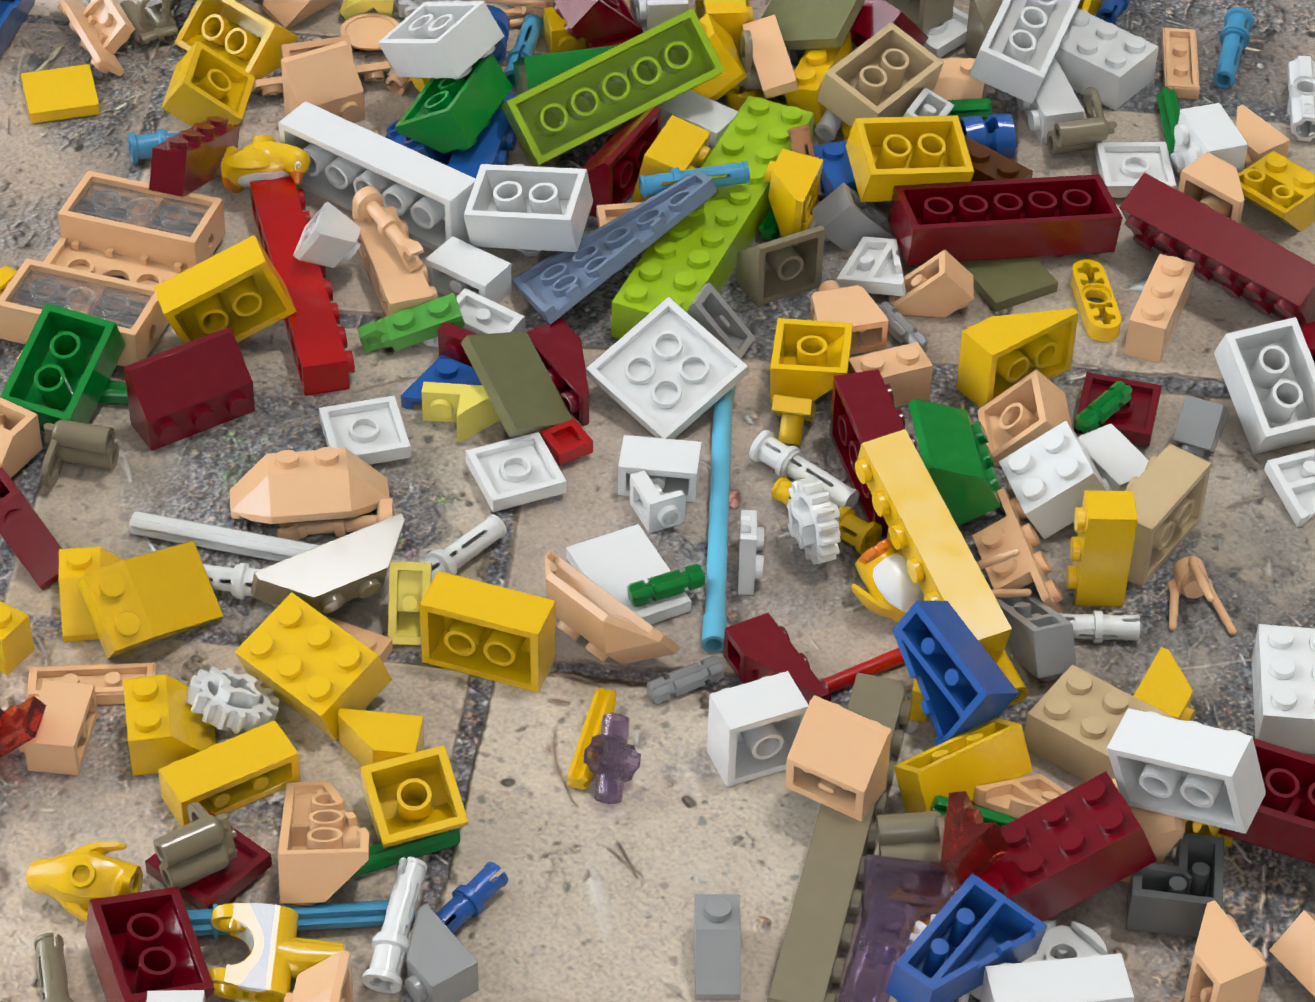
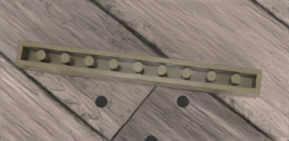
M857 673L847 710L877 721L881 725L892 729L886 785L892 787L895 776L894 765L897 763L891 760L892 754L899 756L901 754L904 730H899L900 724L908 725L911 713L912 700L905 699L907 682ZM888 792L882 793L862 822L821 804L767 1002H836L837 993H832L831 990L833 984H842L846 958H841L840 956L842 949L849 951L851 949L855 924L849 923L851 915L859 916L864 891L858 889L859 882L867 883L869 879L872 857L866 855L868 849L876 850L878 835L875 820L877 815H884L886 812Z

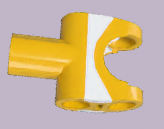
M229 903L220 905L212 911L211 925L217 930L230 933L232 937L239 938L248 947L250 955L238 964L226 965V968L208 969L215 987L213 995L238 1002H284L286 993L290 992L291 979H297L298 974L339 951H344V943L298 938L299 915L298 912L289 907L264 903Z

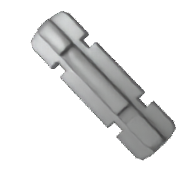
M884 301L881 305L877 304L889 320L888 332L901 345L918 342L923 351L927 352L929 341L914 325L898 312L890 302Z
M711 656L701 660V665L693 663L666 674L667 679L660 676L650 680L647 683V694L654 704H660L670 700L671 694L674 697H678L705 686L704 681L706 680L709 684L718 681L724 677L725 668L718 656Z

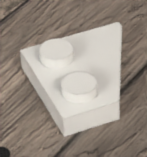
M862 237L837 277V283L840 288L859 285L867 293L905 296L906 289L897 239Z
M464 288L456 297L465 322L463 327L465 330L476 334L520 332L526 327L525 316L471 290ZM438 336L423 342L427 346L438 347Z
M1315 449L1267 460L1264 468L1265 473L1297 528L1302 527L1315 515Z
M741 510L738 595L754 596L755 579H763L764 555H756V551L764 550V527H757V510Z

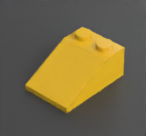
M1074 308L991 316L969 326L962 331L956 389L981 408L1034 370H1038L1049 380L1070 370L1079 312Z
M194 541L124 559L87 572L78 581L79 588L107 659L223 617Z

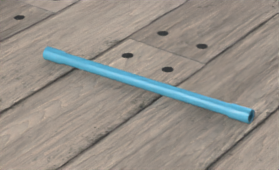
M735 386L713 404L705 614L702 621V648L707 652H722L724 650V631L727 627L725 607L732 405Z

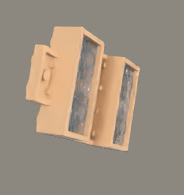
M87 171L58 212L61 237L46 259L41 262L26 258L1 294L0 339L26 344L45 303L116 322L126 344L116 365L127 366L146 359L169 323L163 314L154 287L212 256L226 234L223 199L192 192L181 197L149 190V183ZM117 276H123V277L127 278L128 280L119 279V278H116V277H117Z

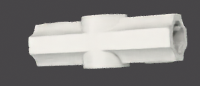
M1298 56L1297 59L1289 62L1287 69L1289 91L1287 113L1290 116L1291 133L1297 136L1298 141H1311L1315 137V62L1311 56Z

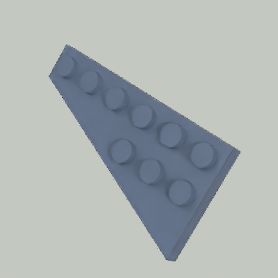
M697 170L581 238L577 252L558 251L511 280L516 290L551 325L613 274L623 269L628 262L697 207L703 205L717 192L711 178L702 171Z

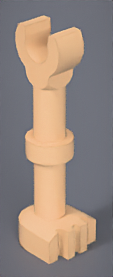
M373 186L361 188L352 200L353 216L357 221H364L365 219L366 222L371 221L373 218L378 224L377 229L384 238H389L397 247L403 264L408 271L411 272L424 267L423 262L418 257L419 254L424 253V249L418 241L408 239L400 229V222L394 216L387 214L384 210L383 196Z
M393 498L379 500L377 503V515L279 523L280 528L277 529V534L279 538L295 541L308 535L335 533L336 537H343L347 535V532H355L395 516Z

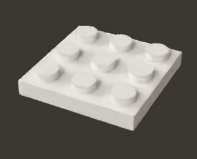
M669 297L586 368L587 376L652 435L656 438L675 439L749 374L748 366Z

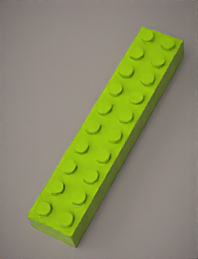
M748 96L701 168L747 161L750 172V184L716 188L717 192L703 205L697 207L647 248L612 301V337L621 339L668 297L689 314V305L705 284L710 282L718 293L721 292L737 266V253L748 249L759 231L758 227L771 206L768 199L770 183L765 181L770 161L776 162L782 148L792 151L789 134L787 133V130L791 128L809 125L811 139L813 140V112L805 111L795 106L775 103L764 98ZM727 174L716 175V176H708V177L711 178V179H713V178H720V177H726Z

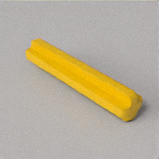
M601 687L594 692L567 774V784L572 789L578 788L583 791L590 787L617 703V694L612 689L606 690Z

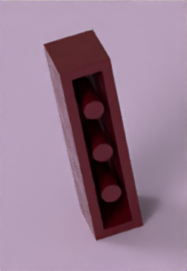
M210 116L205 121L196 123L193 127L182 130L178 135L166 138V141L152 148L149 190L184 197L221 176V161L227 147L235 146L238 149L240 126L228 124V119Z

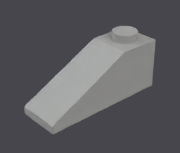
M1033 594L1029 597L996 598L1012 628L1008 640L1020 663L1026 670L1040 680L1050 681L1059 679L1071 665L1076 666L1073 623Z

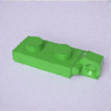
M455 293L415 307L398 311L395 314L384 317V319L380 318L377 321H371L357 328L361 344L367 354L388 347H393L395 351L437 337V330L444 322L460 328L464 327L465 322Z

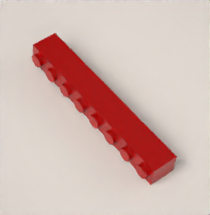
M292 176L250 182L252 213L262 247L284 281L297 311L284 318L283 322L304 395L309 396L350 389L349 373H355L354 358L351 350L345 351L348 344L344 326H337L340 324L339 308L337 302H330L333 301V291L330 279H323L326 278V268L323 265L298 260L293 256L304 227L311 220L309 211H305L306 205L303 190H296Z

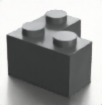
M1184 833L1183 838L1179 840L1174 865L1152 863L1131 874L1127 895L1126 929L1198 938L1207 903L1215 900L1221 908L1223 907L1224 838Z

